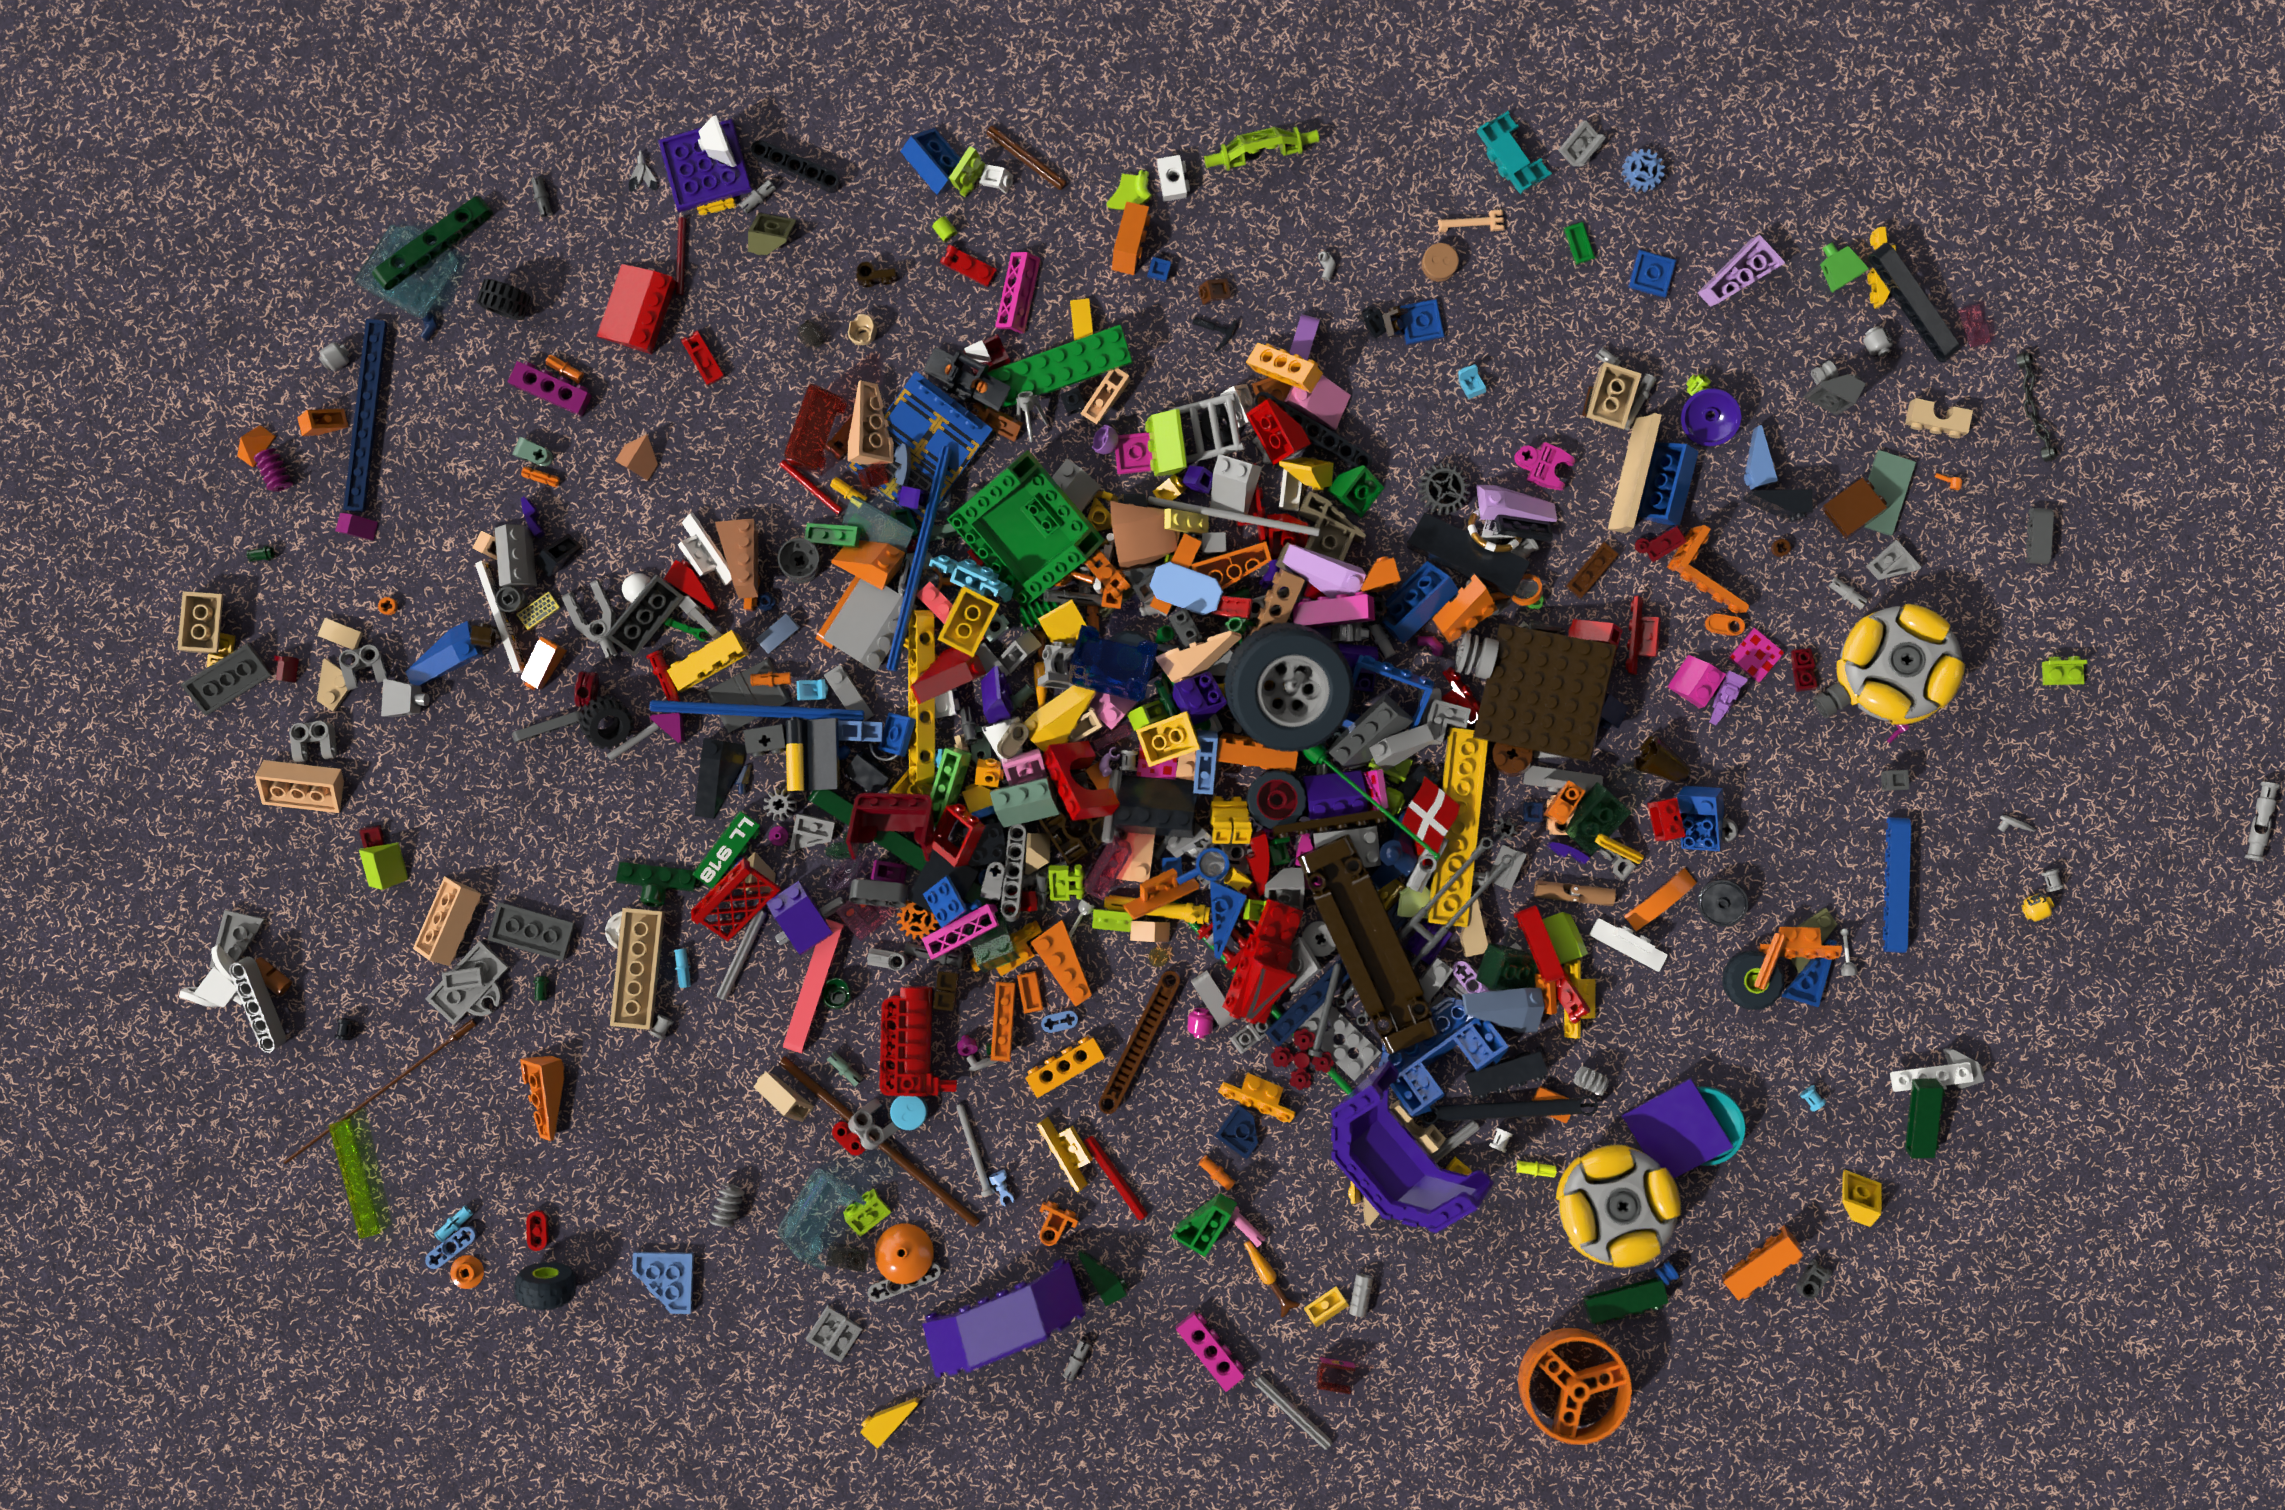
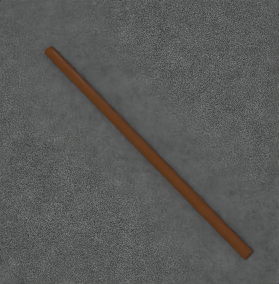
M786 1056L779 1061L778 1064L849 1122V1119L854 1115L849 1109ZM857 1119L859 1125H864L861 1119ZM869 1134V1138L872 1141H876L875 1136ZM887 1141L878 1146L879 1149L973 1228L978 1224L980 1220Z

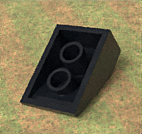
M1812 489L1752 491L1743 497L1744 502L1782 519H1789V522L1801 521V519L1807 518V515L1813 513Z

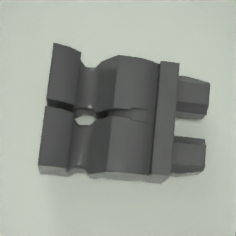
M1186 608L1169 617L1170 623L1168 625L1173 629L1174 636L1179 638L1177 641L1182 650L1190 648L1189 644L1203 642V638Z

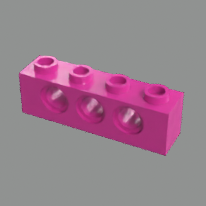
M1193 1311L1176 1325V1330L1225 1392H1227L1244 1378V1367L1238 1360L1234 1361L1231 1358L1232 1352L1225 1344L1222 1346L1219 1343L1218 1339L1220 1337L1214 1329L1209 1330L1205 1325L1207 1321L1202 1314L1199 1313L1197 1315ZM1197 1330L1205 1333L1200 1339L1195 1338L1193 1335ZM1209 1346H1215L1217 1351L1214 1354H1208L1206 1349ZM1223 1361L1229 1363V1367L1225 1370L1218 1367Z

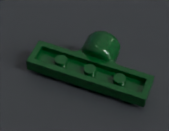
M619 862L616 882L642 886L641 902L650 907H661L664 904L665 895L669 889L695 892L697 878L693 876V870Z

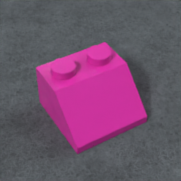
M1688 655L1667 687L1700 709L1707 705L1726 674L1710 663Z

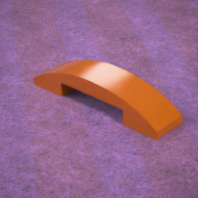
M1683 868L1651 896L1626 913L1624 917L1633 929L1637 931L1672 906L1697 882Z

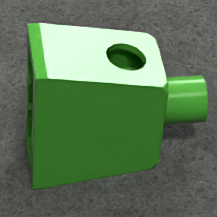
M1832 242L1823 248L1828 258L1820 266L1832 293L1869 269L1848 246L1838 251Z

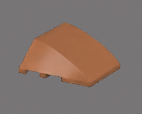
M1110 500L1112 529L1121 570L1144 567L1177 550L1178 545L1175 531L1165 529V509L1141 507Z

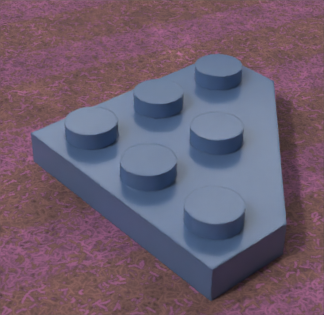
M634 1252L632 1273L647 1286L646 1288L656 1299H659L666 1306L665 1308L670 1314L692 1313L694 1253Z

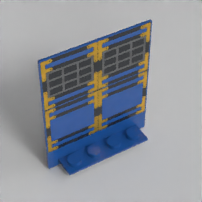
M915 371L884 414V418L889 424L887 427L889 436L892 437L894 443L893 463L864 465L850 462L847 467L902 509L910 507L901 506L899 501H897L898 491L903 486L896 483L897 478H895L897 469L902 466V464L895 462L896 457L894 455L897 447L901 446L902 443L910 446L911 471L907 487L929 491L927 502L941 447H949L952 453L940 503L993 429L955 399L943 392L941 388H938ZM910 508L912 516L922 523L925 510Z

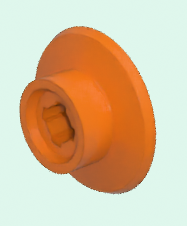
M463 1255L453 1262L450 1270L451 1279L460 1288H474L483 1278V1265L476 1257ZM467 1269L469 1276L465 1277L462 1271Z

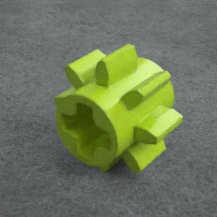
M1693 374L1686 383L1689 386L1687 392L1692 396L1700 390L1711 388L1709 386L1711 382L1703 374H1699L1697 377Z

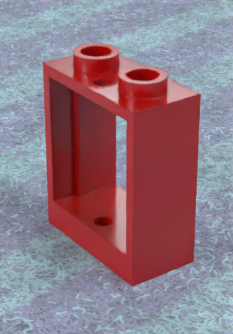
M1677 798L1647 803L1655 841H1667L1686 837Z
M961 804L948 805L945 807L934 831L932 848L954 867L968 865L985 825L979 821L978 817L969 813L965 806ZM956 819H959L969 828L960 849L948 840Z

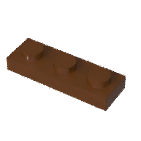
M1603 542L1565 587L1581 599L1619 554Z

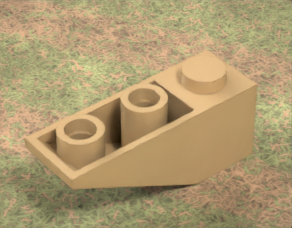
M1480 897L1470 905L1468 927H1462L1460 941L1465 957L1490 952L1491 941L1489 935L1486 936L1484 928H1487L1485 917L1481 916L1480 909L1483 906Z

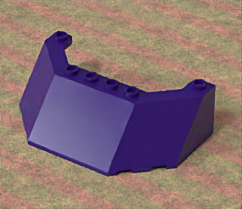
M1388 1061L1370 1074L1331 1110V1118H1333V1126L1331 1128L1333 1150L1331 1151V1158L1382 1218L1387 1220L1397 1219L1402 1221V1224L1416 1228L1417 1226L1428 1228L1430 1232L1437 1233L1477 1210L1494 1182L1485 1172L1480 1170L1464 1175L1441 1169L1389 1109V1085L1398 1079L1399 1073L1395 1066Z
M1064 1258L1057 1260L1053 1263L1054 1266L1050 1271L1027 1284L1026 1281L1020 1282L1015 1285V1289L1010 1291L1007 1289L1001 1290L996 1293V1297L991 1299L984 1297L978 1300V1304L972 1307L970 1304L959 1308L957 1313L942 1316V1314L933 1312L925 1316L926 1319L922 1325L936 1378L942 1377L944 1375L943 1372H948V1375L958 1374L961 1372L960 1369L963 1368L965 1372L973 1371L1052 1337L1051 1332L1058 1328V1331H1061L1072 1324L1071 1319L1076 1316L1078 1319L1084 1317L1087 1312L1088 1303L1070 1259L1067 1261Z

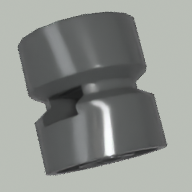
M504 587L497 592L495 602L502 611L519 612L526 607L528 596L519 587Z
M1835 683L1827 688L1826 693L1821 692L1812 699L1819 713L1826 719L1837 713V709L1842 710L1851 704L1848 693L1839 683Z

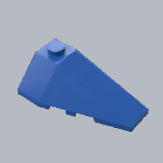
M468 621L449 629L405 671L410 684L422 686L484 656L480 646L471 644L472 629Z

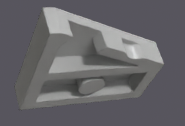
M1894 540L1866 565L1877 580L1917 571L1922 568L1898 540Z

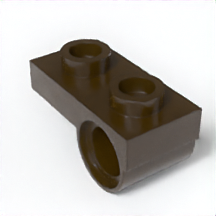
M862 262L857 267V282L859 286L863 285L864 288L873 287L874 283L890 285L893 284V281L897 280L895 268L875 271L870 262ZM866 269L871 270L869 276H863L862 272Z
M480 623L479 626L472 625V645L493 648L496 639L502 640L497 627L485 623Z

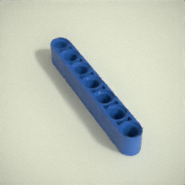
M1888 817L1886 823H1888V829H1886V842H1888V846L1885 849V862H1887L1885 881L1887 883L1886 888H1884L1886 907H1884L1885 927H1883V940H1885V946H1883V951L1906 953L1908 948L1911 821L1909 818Z

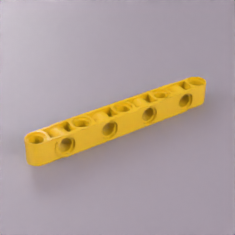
M912 610L909 621L908 717L916 719L908 745L909 779L911 784H932L935 776V698L918 704L910 687L919 678L921 673H924L931 663L935 661L934 614L931 610ZM921 634H922V636H923V641H922V643H921V641H920V635H921ZM921 713L923 714V719H922V721H921V719H920V714H921ZM921 752H923L922 760L920 759Z

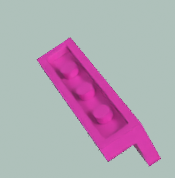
M1029 252L1011 253L996 328L1011 329L1018 333H1025L1041 258ZM1017 258H1021L1020 264L1016 267ZM1016 277V283L1012 286V280ZM1012 295V301L1007 304L1009 297ZM1008 314L1007 323H1003L1004 317Z
M986 904L922 938L930 959L934 960L999 926L994 914L998 911L996 905ZM990 917L992 924L988 926L980 925L982 919ZM975 925L973 934L967 935L964 933L965 928ZM959 934L956 943L947 942L950 936ZM941 942L940 951L934 953L932 946Z

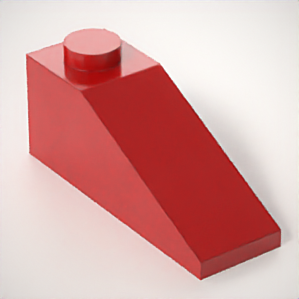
M675 560L664 580L716 612L718 607L697 573L691 569L693 566L685 560H682V562Z

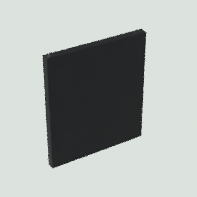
M933 849L930 861H926L907 899L932 912L923 893L949 875L962 901H964L979 871L968 865L954 867Z

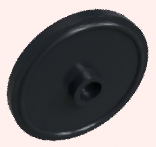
M1716 879L1707 883L1702 888L1698 897V907L1702 916L1708 922L1722 927L1739 923L1745 917L1749 906L1745 890L1736 882L1728 879Z

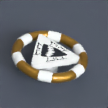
M1479 509L1474 511L1469 517L1468 530L1470 536L1484 549L1493 552H1507L1515 549L1522 541L1520 537L1498 534L1495 520L1485 521L1480 536L1475 527V521L1480 517ZM1515 538L1506 545L1495 544L1499 539Z

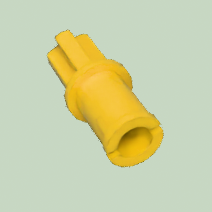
M835 477L830 483V486L844 495L845 499L848 498L860 508L867 500V497L855 490L853 485L849 486L838 477Z

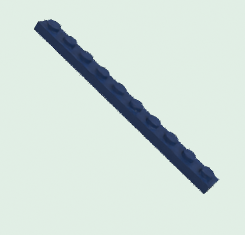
M366 319L343 507L345 511L365 513L388 325V322L385 320Z
M1399 900L1387 910L1396 931L1410 918L1397 915ZM1341 957L1335 962L1341 964L1342 967L1336 990L1350 977ZM1335 963L1264 1032L1278 1047L1325 1002Z

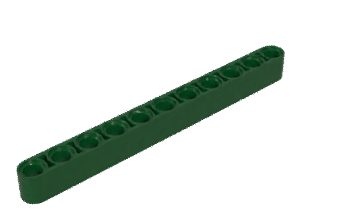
M831 790L812 791L808 797L809 801L849 826L853 810L852 803L844 800ZM877 831L876 838L873 840L875 843L919 871H922L926 860L920 846L907 840L906 837L896 831ZM973 882L965 897V900L970 903L978 899L982 904L981 907L986 904H993L995 901L980 897L982 886Z

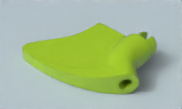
M1140 170L1137 176L1122 174L1120 185L1107 202V207L1124 210L1126 201L1143 205L1150 200L1152 194L1148 191V171Z

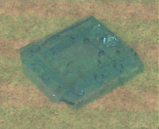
M390 225L354 280L368 292L417 318L424 319L458 268L459 262L449 248L391 290H384L372 276V271L423 233V231L414 226L396 227L395 225ZM432 241L429 245L435 244L436 241ZM400 264L398 268L403 267L405 264Z

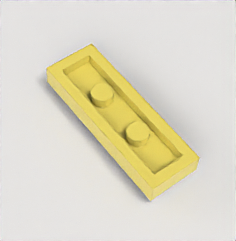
M1171 508L1165 509V529L1197 535L1208 533V515Z

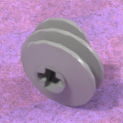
M1315 921L1304 929L1302 937L1314 956H1327L1335 950L1336 946L1325 922ZM1321 933L1325 941L1324 943L1320 942V944H1317L1315 936H1320Z

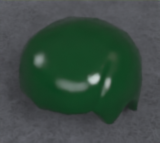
M840 978L828 980L825 989L822 991L824 1003L829 1008L836 1010L846 1007L852 998L851 987Z

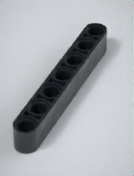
M1883 243L1869 255L1870 264L1934 357L1939 362L1945 363L1960 350L1958 341L1895 249L1890 244Z
M1260 392L1253 398L1254 408L1259 405L1258 397L1262 396L1266 399L1270 398L1289 416L1298 417L1300 425L1312 444L1352 468L1360 467L1357 461L1359 456L1366 459V468L1371 466L1372 458L1367 452L1271 394ZM1311 426L1317 430L1315 437L1308 434V428ZM1327 436L1333 439L1331 447L1324 443V439ZM1343 446L1348 447L1350 450L1348 457L1343 456L1341 453Z

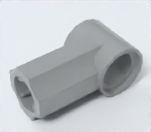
M870 948L867 957V965L889 968L894 971L904 969L908 964V958L902 952ZM896 956H899L902 959V965L900 967L894 964V958Z

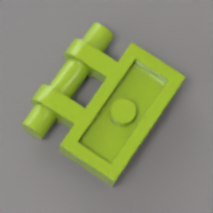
M969 146L949 176L953 186L961 190L959 193L964 197L967 196L969 191L973 190L974 183L978 177L981 178L985 163L981 161V157L975 148Z
M1049 865L1050 901H1070V895H1076V898L1079 900L1084 898L1085 885L1083 880L1085 873L1082 870V865H1075V871L1069 872V866ZM1070 881H1075V885H1070Z

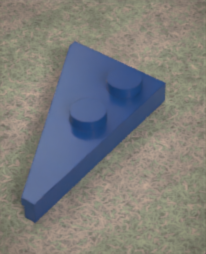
M1828 939L1824 945L1836 946L1837 941ZM1826 958L1811 959L1784 991L1782 997L1819 1007L1832 960Z

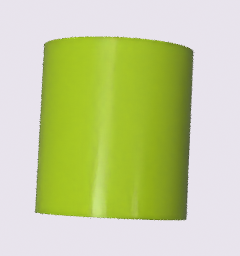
M946 216L939 218L932 225V228L944 243L948 242L951 236H956L958 233Z

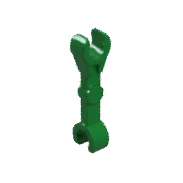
M668 617L662 623L690 633L699 641H707L700 638L701 632L708 633L705 629L692 628Z

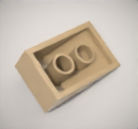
M1604 362L1600 366L1595 380L1586 418L1624 430L1642 374Z

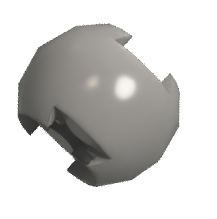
M1723 818V828L1726 826L1729 829V833L1725 834V832H1722V842L1724 843L1734 840L1738 833L1736 823L1729 818Z

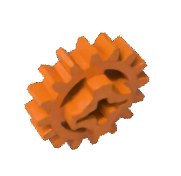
M906 900L907 906L900 908L902 913H897V916L901 917L897 924L903 925L900 931L906 930L905 936L913 934L912 938L916 939L917 935H919L922 939L925 933L930 935V930L935 931L937 929L934 923H938V921L935 919L934 914L926 909L917 910L914 906L917 904L913 902L910 903ZM908 911L910 913L909 920L905 921V915ZM915 913L917 915L924 914L921 918V923H911L915 919ZM931 915V922L928 926L926 923L927 916ZM918 926L922 931H914L910 928Z

